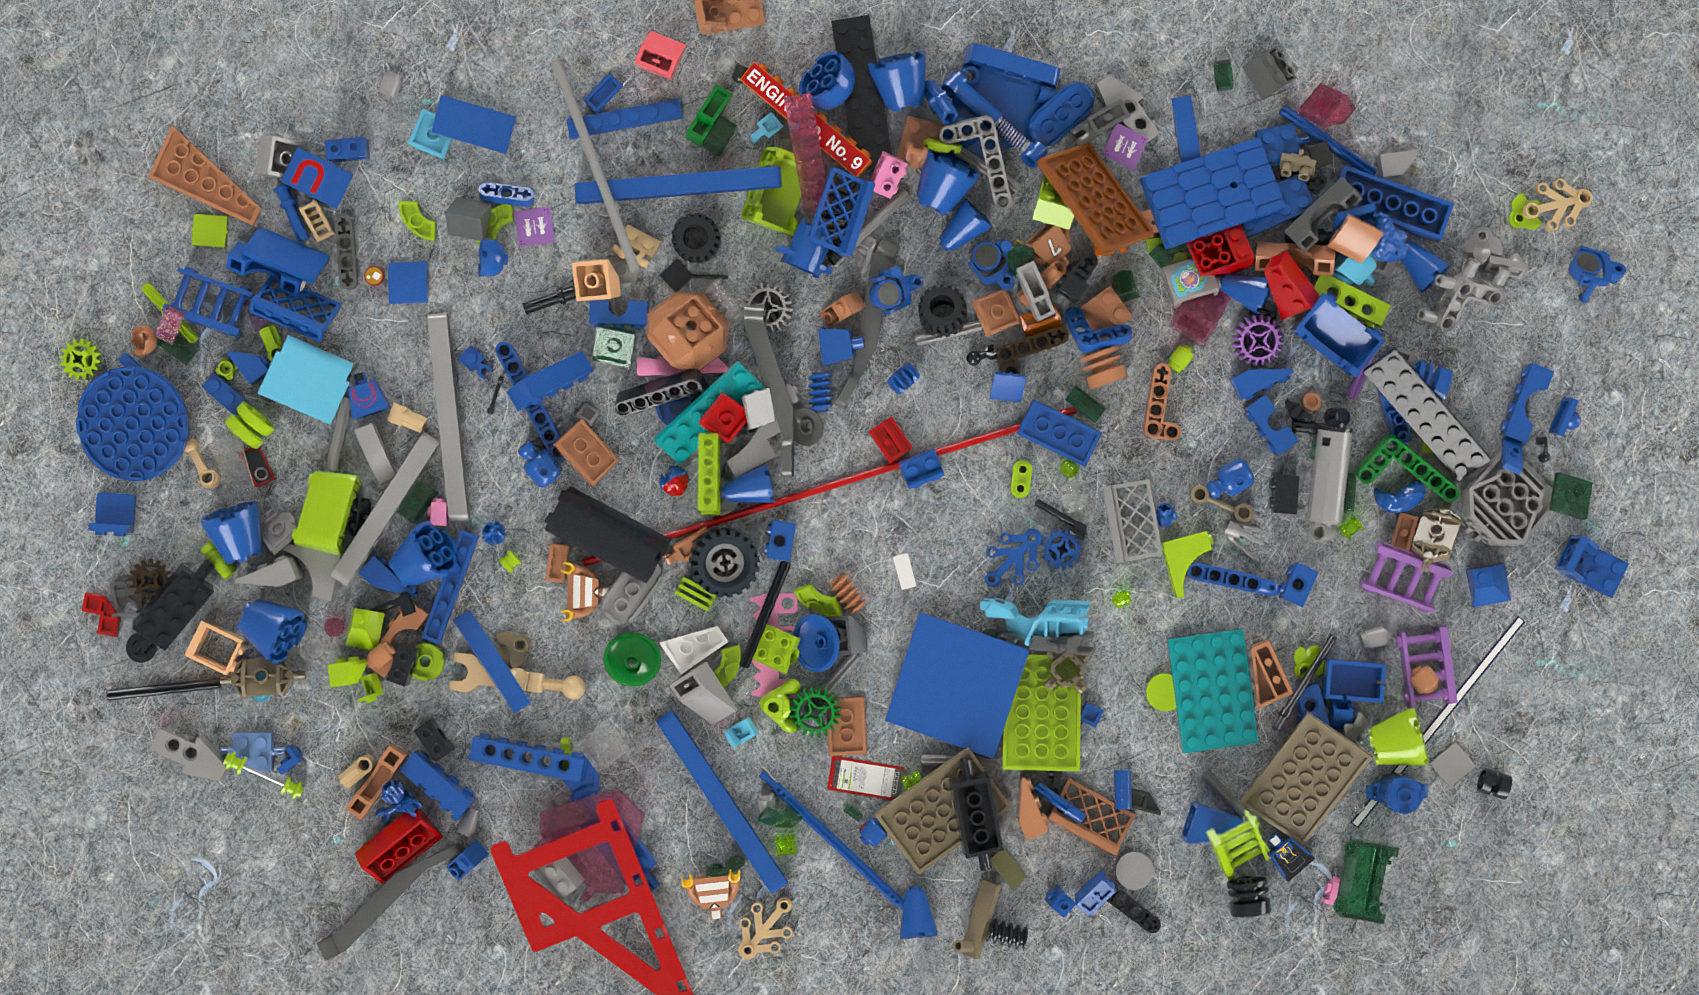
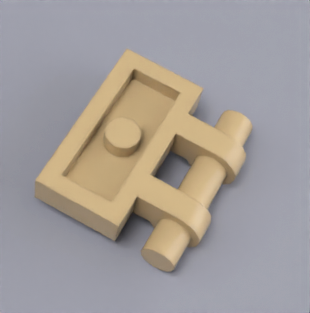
M627 224L625 231L631 247L639 253L635 255L639 266L647 269L650 262L645 260L644 257L652 260L661 245V241ZM615 244L612 252L624 259L625 256L622 248Z

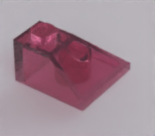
M1320 83L1298 109L1297 113L1323 127L1345 123L1356 107L1347 95Z

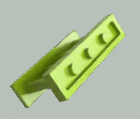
M1248 810L1244 811L1247 821L1221 835L1219 833L1217 835L1214 829L1206 832L1218 863L1228 881L1236 878L1233 872L1236 870L1235 867L1259 854H1262L1266 861L1269 860L1267 854L1269 848L1262 841L1258 826H1260L1259 821L1255 815L1251 816ZM1248 829H1251V830H1249V831H1247V832L1241 834L1240 836H1238V837H1236V838H1234V839L1228 841L1227 843H1225L1227 840H1229V839H1231V838H1233V837L1239 835L1240 833H1242V832H1244V831H1246V830H1248ZM1253 838L1252 840L1240 845L1241 843ZM1240 845L1239 847H1237V848H1235V849H1233V850H1231V851H1228V850H1230V849H1232V848H1234V847Z

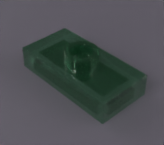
M1076 385L1065 399L1094 423L1097 422L1106 409Z

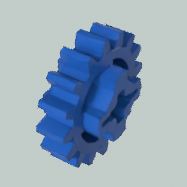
M1058 529L1057 534L1051 531V537L1045 536L1047 542L1041 543L1045 547L1044 550H1041V553L1046 554L1043 560L1049 559L1048 566L1055 564L1056 570L1059 566L1066 570V565L1072 568L1073 561L1079 562L1076 557L1082 556L1078 549H1082L1083 546L1077 544L1080 538L1074 539L1075 535H1069L1068 529L1064 533H1062L1061 529ZM1061 536L1059 542L1055 544L1051 543L1052 540ZM1068 539L1072 541L1074 549H1071L1068 545ZM1064 544L1066 552H1062L1060 555L1057 547H1061ZM1049 549L1053 550L1056 555L1055 560L1050 556ZM1072 556L1068 561L1062 562L1064 557Z

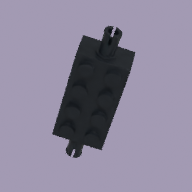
M205 559L196 572H193L182 563L132 622L133 630L142 635L134 647L131 648L134 653L138 652L137 655L142 656L151 643L166 651L214 593L213 585L205 580L208 574L215 568L211 562L209 563Z
M965 757L966 762L964 758L959 760L962 776L949 779L962 852L966 859L978 856L980 870L986 871V867L988 870L992 869L989 854L1004 851L990 776L986 771L974 773L972 758Z

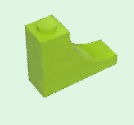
M1207 531L1161 542L1174 597L1177 599L1185 597L1184 578L1191 563L1201 554L1212 550L1211 545H1214L1213 538Z

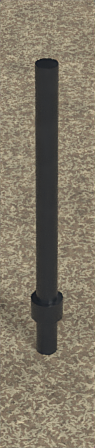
M1329 636L1286 706L1282 707L1279 711V717L1272 726V729L1275 731H1279L1285 720H1288L1292 715V709L1337 640L1335 636Z

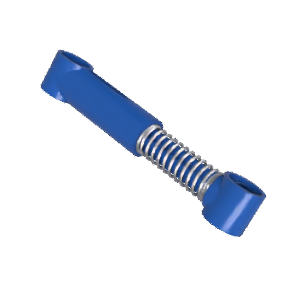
M952 72L941 85V89L945 90L948 97L955 98L976 117L990 116L995 123L996 132L999 131V134L1005 136L1004 139L1007 138V141H1010L1009 143L1012 142V145H1015L1014 148L1017 147V150L1022 154V161L1028 167L1036 168L1039 159L1047 155V149L1043 144L1038 141L1031 143L1028 139L1026 140V137L1023 138V135L1018 133V130L1015 131L1016 128L1013 129V126L1007 124L1008 121L1005 122V119L1003 120V114L968 84L967 79L960 72ZM982 121L988 128L991 127L990 121Z

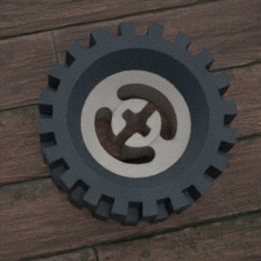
M721 527V529L714 528L711 529L710 533L705 532L702 534L703 537L695 541L696 546L691 548L690 551L692 553V557H689L690 571L694 576V580L708 593L722 598L723 596L733 597V594L740 595L743 593L742 590L744 588L748 590L751 587L749 585L750 582H755L757 578L755 573L759 572L760 569L757 566V563L760 562V557L757 556L756 552L758 551L752 544L753 542L737 530ZM720 549H731L734 552L733 556L725 552L722 553L723 557L728 560L725 562V568L730 570L734 563H736L734 569L726 575L714 573L713 569L715 567L721 571L725 570L724 566L719 563L722 562V555L716 554L714 560L711 561L713 554Z

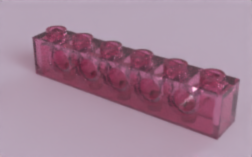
M800 93L784 97L804 211L815 213L825 186L826 176L811 93ZM828 193V194H827V200H828V202H829V204H830L829 193Z

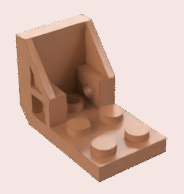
M694 0L698 27L701 34H714L765 25L761 0Z

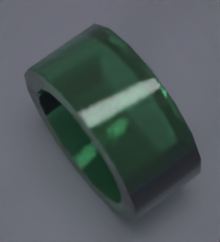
M1229 59L1214 62V79L1218 92L1233 89V71Z

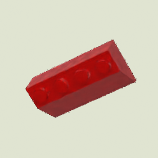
M419 808L415 809L414 813L416 816L414 817L404 812L355 852L360 867L383 885L395 873L403 870L443 838L440 831Z

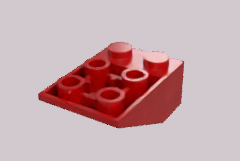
M1241 224L1186 242L1200 277L1235 273L1253 266L1255 256Z

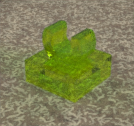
M794 834L775 837L778 857L797 854Z

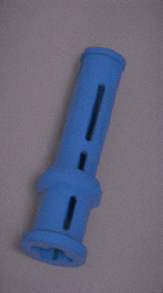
M284 184L274 188L273 191L277 193L281 202L280 207L287 214L297 242H303L309 239V236L297 211V201L293 199L289 189L290 186Z

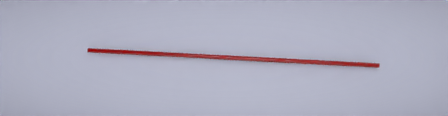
M1076 406L1059 410V412L1068 416L1078 413ZM1021 423L935 449L936 454L941 456L1017 432ZM905 459L775 499V502L761 503L662 535L675 539L694 533L705 526L710 528L900 468L898 462ZM595 556L582 559L584 566L602 561Z

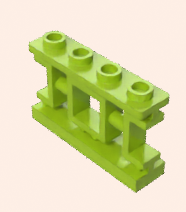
M700 433L698 435V510L701 511V516H721V439H718L717 433Z

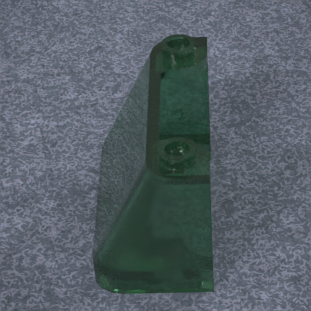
M1350 839L1345 844V858L1337 898L1333 904L1337 915L1344 918L1384 924L1386 914L1380 911V906L1383 907L1384 904L1380 902L1386 866L1387 864H1392V861H1390L1391 857H1398V847L1386 842Z

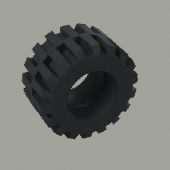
M694 213L693 215L687 214L684 218L681 217L680 221L674 225V230H672L671 240L675 251L682 259L690 263H702L703 261L710 260L709 258L714 257L716 251L719 250V244L721 243L720 232L716 224L704 214ZM695 227L702 228L707 233V242L700 249H691L685 243L686 233Z
M943 284L940 285V288L933 286L931 291L927 289L925 296H921V302L918 303V312L921 325L924 326L926 332L930 331L932 336L937 334L939 338H942V335H946L947 338L950 337L951 333L957 334V329L962 330L963 324H966L967 307L962 293L959 294L958 289L952 290L950 285L945 288ZM939 305H949L954 309L952 314L945 318H938L932 314L934 308Z

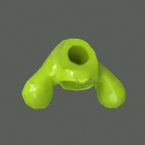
M794 678L786 680L780 687L765 694L758 702L762 711L787 733L796 732L798 724H792L795 718L789 717L791 709L788 695L797 694L801 688L799 681Z

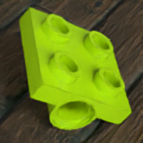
M766 624L753 660L787 674L790 664H794L799 657L800 651L797 647L801 638Z

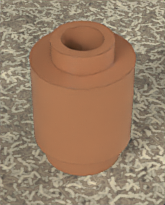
M388 641L380 643L367 654V662L373 669L376 667L381 669L394 657L396 650Z

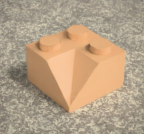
M608 259L585 260L572 263L576 301L611 299L621 296L619 276Z

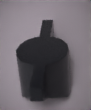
M1288 399L1285 401L1292 420L1312 418V415L1299 405Z

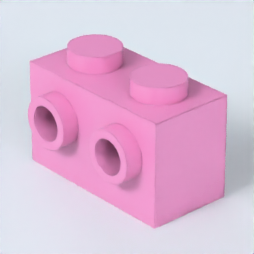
M883 151L869 181L876 183L873 191L891 199L892 195H895L898 191V183L901 177L903 178L907 172V163Z

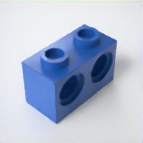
M364 137L325 140L326 158L331 163L370 159L368 140Z

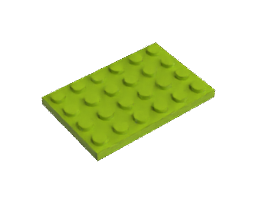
M1028 654L1003 730L1002 770L1080 772L1081 693L1074 689L1075 686L1073 684L1069 688H1062L1057 683V686L1052 690H1048L1044 686V682L1049 677L1052 678L1049 673V666L1054 662L1047 655ZM1068 658L1055 667L1056 672L1066 683L1079 673L1078 668Z

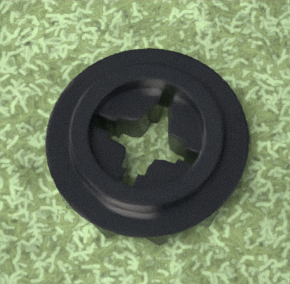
M135 633L126 643L128 656L138 663H144L154 658L157 652V645L152 643L146 649L147 652H144L142 656L132 651L131 648L142 637L139 633Z

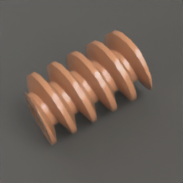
M849 573L842 574L828 583V585L834 584L831 591L838 590V593L835 595L836 598L842 597L839 603L847 604L844 607V611L851 610L848 616L858 611L867 602L866 599L859 600L862 593L855 594L858 587H851L854 583L853 580L847 581L850 576Z

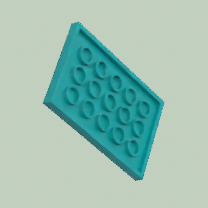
M1243 629L1167 639L1182 753L1259 743Z

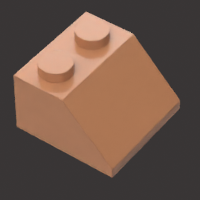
M1111 286L1079 308L1082 310L1092 331L1124 324L1133 317Z

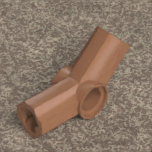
M1056 260L1040 272L1047 290H1050L1055 285V282L1067 273L1066 266L1063 262ZM1021 289L1016 296L1027 307L1028 302L1023 289Z

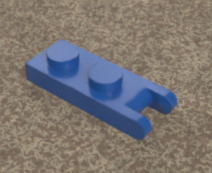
M215 372L201 386L232 414L238 415L236 408L242 401L253 406Z

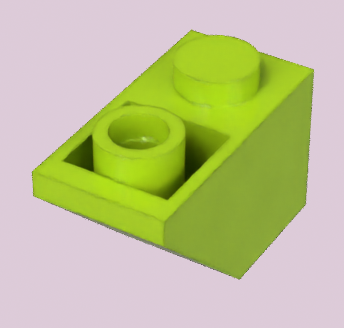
M359 656L349 657L348 661H346V658L334 659L335 663L327 664L330 687L358 683L368 664L367 659L360 660Z

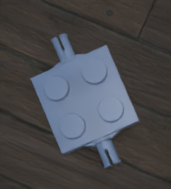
M273 732L232 733V747L220 748V755L232 754L234 751L236 752V757L240 759L248 757L244 765L257 771H272L274 769L275 755L287 754L286 747H275Z

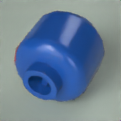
M869 818L859 828L861 833L859 838L865 845L870 843L872 846H877L887 836V831L877 818Z

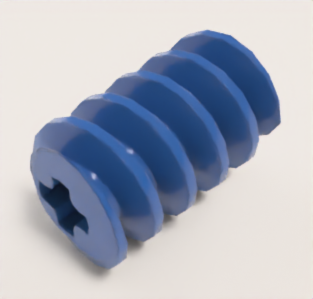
M812 373L814 375L808 377V380L814 383L809 384L808 387L814 390L808 392V395L814 397L809 400V403L814 406L810 407V409L816 412L830 411L827 408L833 406V404L827 402V400L833 397L827 393L832 391V388L827 387V385L831 384L832 381L828 380L827 377L832 376V373Z

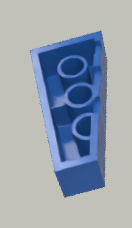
M580 351L523 378L510 388L507 393L519 412L532 404L536 405L542 402L546 397L551 398L555 396L561 389L565 391L573 387L577 381L579 383L589 379L588 375L594 370L584 352Z

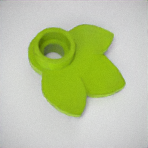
M1524 193L1517 195L1511 203L1512 212L1508 216L1509 224L1517 229L1522 227L1528 230L1537 229L1542 225L1538 217L1527 219L1524 217L1522 210L1525 205L1531 202L1538 205L1543 203L1538 200L1528 202ZM1517 215L1521 217V222L1516 220Z
M1299 646L1296 649L1293 658L1295 662L1293 672L1297 678L1303 679L1320 652V646H1310L1306 650ZM1324 662L1321 663L1314 676H1319L1323 673ZM1304 666V671L1300 672V669Z

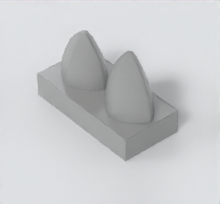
M1504 252L1501 256L1491 253L1484 264L1483 271L1496 274L1499 266H1503L1511 271L1508 277L1521 279L1528 269V264L1523 262L1518 253L1513 254L1509 259H1505Z

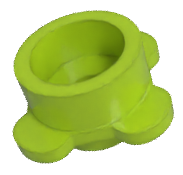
M224 357L220 360L216 373L231 380L234 378L233 374L238 368L234 362L232 363L228 358Z

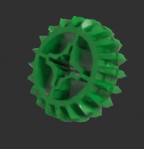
M811 686L810 693L804 688V696L798 692L797 697L800 700H792L797 706H790V709L795 711L790 714V718H796L792 721V724L796 725L799 723L800 725L797 726L796 730L800 731L804 728L802 735L805 736L807 731H809L810 738H813L814 732L817 733L818 738H821L822 731L827 736V729L832 732L835 730L832 724L839 725L835 718H841V714L836 713L841 710V706L835 707L839 703V699L832 701L835 694L832 693L828 696L829 689L827 688L822 693L821 686H818L817 692H814V686ZM812 697L822 698L827 703L819 705L815 703ZM807 700L809 710L800 716V706ZM812 706L813 708H816V710H820L819 718L818 716H815V714L814 716L811 714L813 710ZM831 708V718L825 724L822 714ZM815 720L819 727L810 726L804 721Z

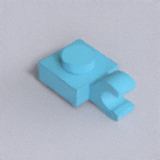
M770 112L756 124L759 129L750 135V140L754 144L764 136L769 140L782 130L784 126Z

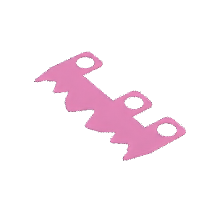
M779 593L767 624L783 631L791 630L794 632L795 626H778V613H795L797 611V596L794 593ZM768 594L749 599L760 607L753 615L754 618L758 619ZM790 597L793 599L794 606L791 609L783 608L782 600L784 598ZM752 659L754 666L761 670V672L754 675V678L761 685L757 690L752 691L751 695L763 697L788 680L779 679V671ZM797 694L788 695L789 699H794L797 697Z

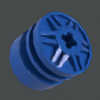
M1418 360L1414 369L1436 395L1444 401L1451 384L1452 370L1438 366L1433 372V363L1429 362L1426 365L1425 360Z

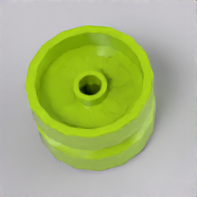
M242 401L236 408L238 415L231 414L225 420V424L242 441L252 448L258 449L264 443L261 435L270 436L274 432L275 427L261 412L247 402Z

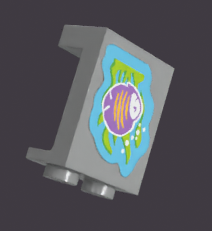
M1193 258L1162 267V278L1174 309L1181 307L1182 302L1210 293L1216 296L1218 295L1219 288H1221L1218 277L1214 275L1200 277Z

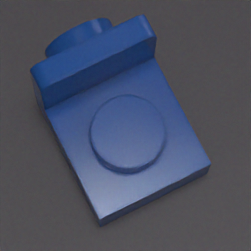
M293 744L286 747L290 756L279 762L281 766L277 770L280 775L287 773L304 760L302 757L303 753L299 747Z

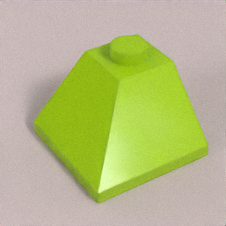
M352 607L345 645L373 650L377 647L385 613Z

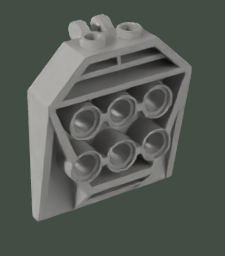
M1501 450L1462 491L1463 519L1467 522L1465 531L1467 533L1472 530L1476 531L1477 533L1473 539L1475 541L1481 539L1490 546L1522 545L1530 538L1562 498L1524 460L1523 471L1520 474L1503 468ZM1501 474L1504 475L1506 479L1505 483L1501 480ZM1515 488L1518 489L1519 496H1516L1514 492ZM1486 490L1490 492V499L1486 496ZM1528 502L1532 504V510L1529 509ZM1500 504L1503 505V507H1504V512H1501V511H1500V508H1499V505H1500ZM1513 518H1516L1517 526L1514 525Z

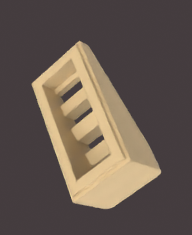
M317 199L299 207L317 243L335 234ZM314 206L317 210L307 214V210ZM319 213L320 217L313 221L310 220V217ZM323 220L324 224L314 228V224ZM327 227L328 231L318 235L317 231Z

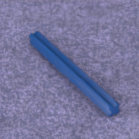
M1285 105L1280 110L1279 114L1294 123L1295 126L1319 143L1326 140L1329 150L1357 170L1371 175L1376 174V168L1293 109Z

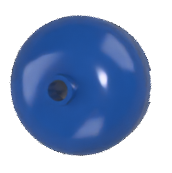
M836 51L827 52L815 60L817 63L809 72L805 71L801 78L799 93L814 108L821 110L833 109L841 105L854 88V68L843 55Z

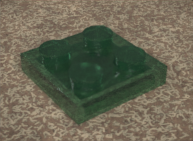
M598 324L592 361L630 368L636 331Z
M1560 472L1555 473L1549 510L1581 520L1587 519L1593 482Z

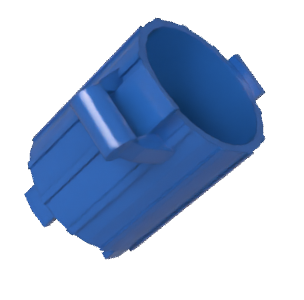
M802 218L789 248L787 249L783 245H776L775 251L783 253L780 262L787 263L812 274L814 278H819L821 273L832 274L831 267L822 265L829 249L807 240L812 223L807 225L805 224L807 219ZM821 227L816 229L814 237L820 240L825 238Z
M1397 772L1385 774L1380 781L1366 785V799L1380 802L1390 810L1404 815L1415 812L1421 806L1423 798H1428V784H1422L1405 774Z

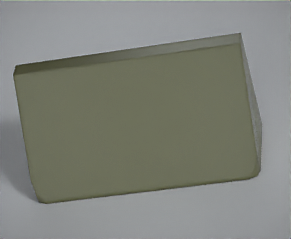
M1005 849L1004 851L995 852L990 856L992 866L1012 890L1027 877Z

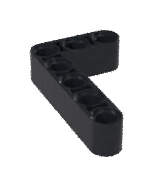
M689 369L619 392L616 397L614 410L620 416H627L687 396L691 402H694L709 388V385L698 369Z

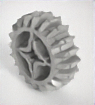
M767 282V288H764L763 283H760L761 289L758 290L754 285V293L749 290L747 291L750 298L743 297V300L748 303L741 304V308H745L746 305L766 306L768 299L769 306H772L774 309L768 311L765 327L766 330L770 328L773 334V327H777L780 331L782 330L779 325L780 323L784 326L787 325L784 318L791 319V316L786 313L793 312L792 308H787L788 305L792 304V301L785 300L790 295H782L785 291L784 288L777 291L778 284H775L772 289L770 282ZM765 293L762 303L752 304L758 295ZM771 293L781 299L783 306L772 304ZM782 312L778 320L769 323L772 313Z

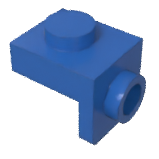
M1058 885L1051 888L1044 898L1050 907L1062 917H1066L1076 905V902Z

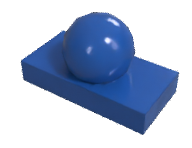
M1567 397L1562 399L1549 433L1564 436L1566 429L1572 430L1579 427L1581 417L1575 412L1578 400Z

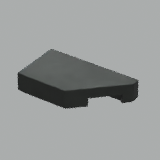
M1132 788L1133 809L1161 816V811L1149 792Z

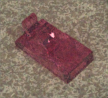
M167 305L155 337L173 345L186 313Z

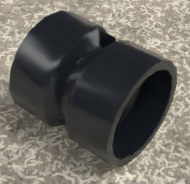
M1484 768L1477 782V791L1487 795L1492 793L1493 797L1505 800L1512 788V776L1503 773L1497 775L1496 771Z

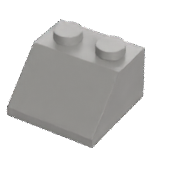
M273 135L260 136L255 174L282 179L296 148L299 147L305 150L306 143Z
M567 857L540 867L534 872V875L544 887L561 900L585 880Z

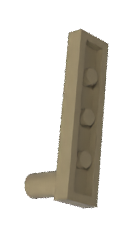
M982 879L964 940H956L953 943V949L956 952L974 959H980L1001 885Z

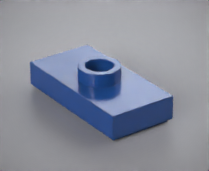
M1505 436L1501 440L1502 467L1520 474L1523 471L1522 443Z

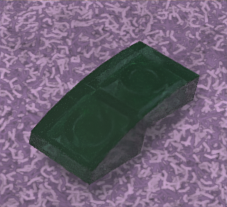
M767 807L759 814L758 821L774 827L791 828L799 823L803 816L787 808L781 813L774 808Z
M733 855L729 856L730 859H726L725 866H722L721 863L710 864V867L706 868V877L725 875L729 873L730 869L733 872L745 865V858L741 859V856Z

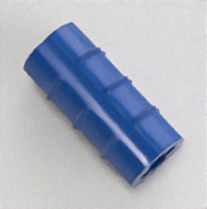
M1115 770L1113 780L1115 809H1132L1131 770Z

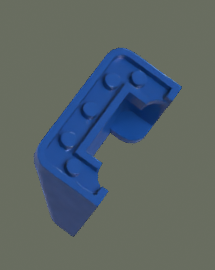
M1329 292L1327 294L1322 293L1312 309L1307 310L1290 330L1345 373L1357 377L1385 342L1382 338L1383 334L1375 328L1372 330L1366 328L1340 308L1336 303L1337 298Z

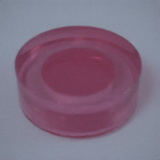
M330 618L324 625L326 634L331 637L340 636L345 629L344 622L339 618Z

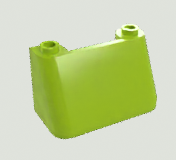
M766 147L762 152L757 168L781 167L782 187L750 190L741 212V219L793 237L799 224L794 215L806 182L816 178L819 164L780 147Z
M314 471L308 478L309 489L298 526L293 530L292 539H294L296 546L341 556L344 546H341L342 539L345 538V527L353 499H356L357 496L355 492L360 493L362 482L358 476L351 474Z

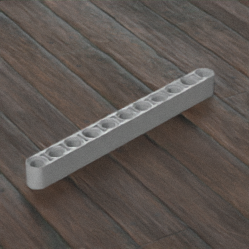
M448 312L428 314V330L448 516L450 522L470 520V507L450 320Z

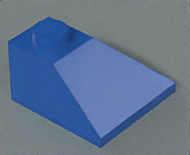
M1505 563L1466 569L1473 607L1511 601Z

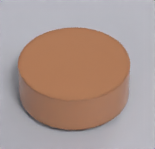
M1308 392L1301 399L1302 407L1307 411L1317 410L1322 402L1320 395L1315 392Z

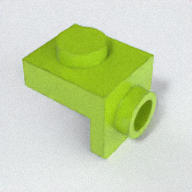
M376 672L360 678L366 696L359 698V702L366 700L368 704L378 700L377 696L384 694L381 680Z

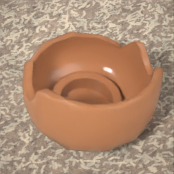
M141 325L134 328L131 344L136 346V350L133 353L140 357L150 354L155 350L157 337L150 327Z

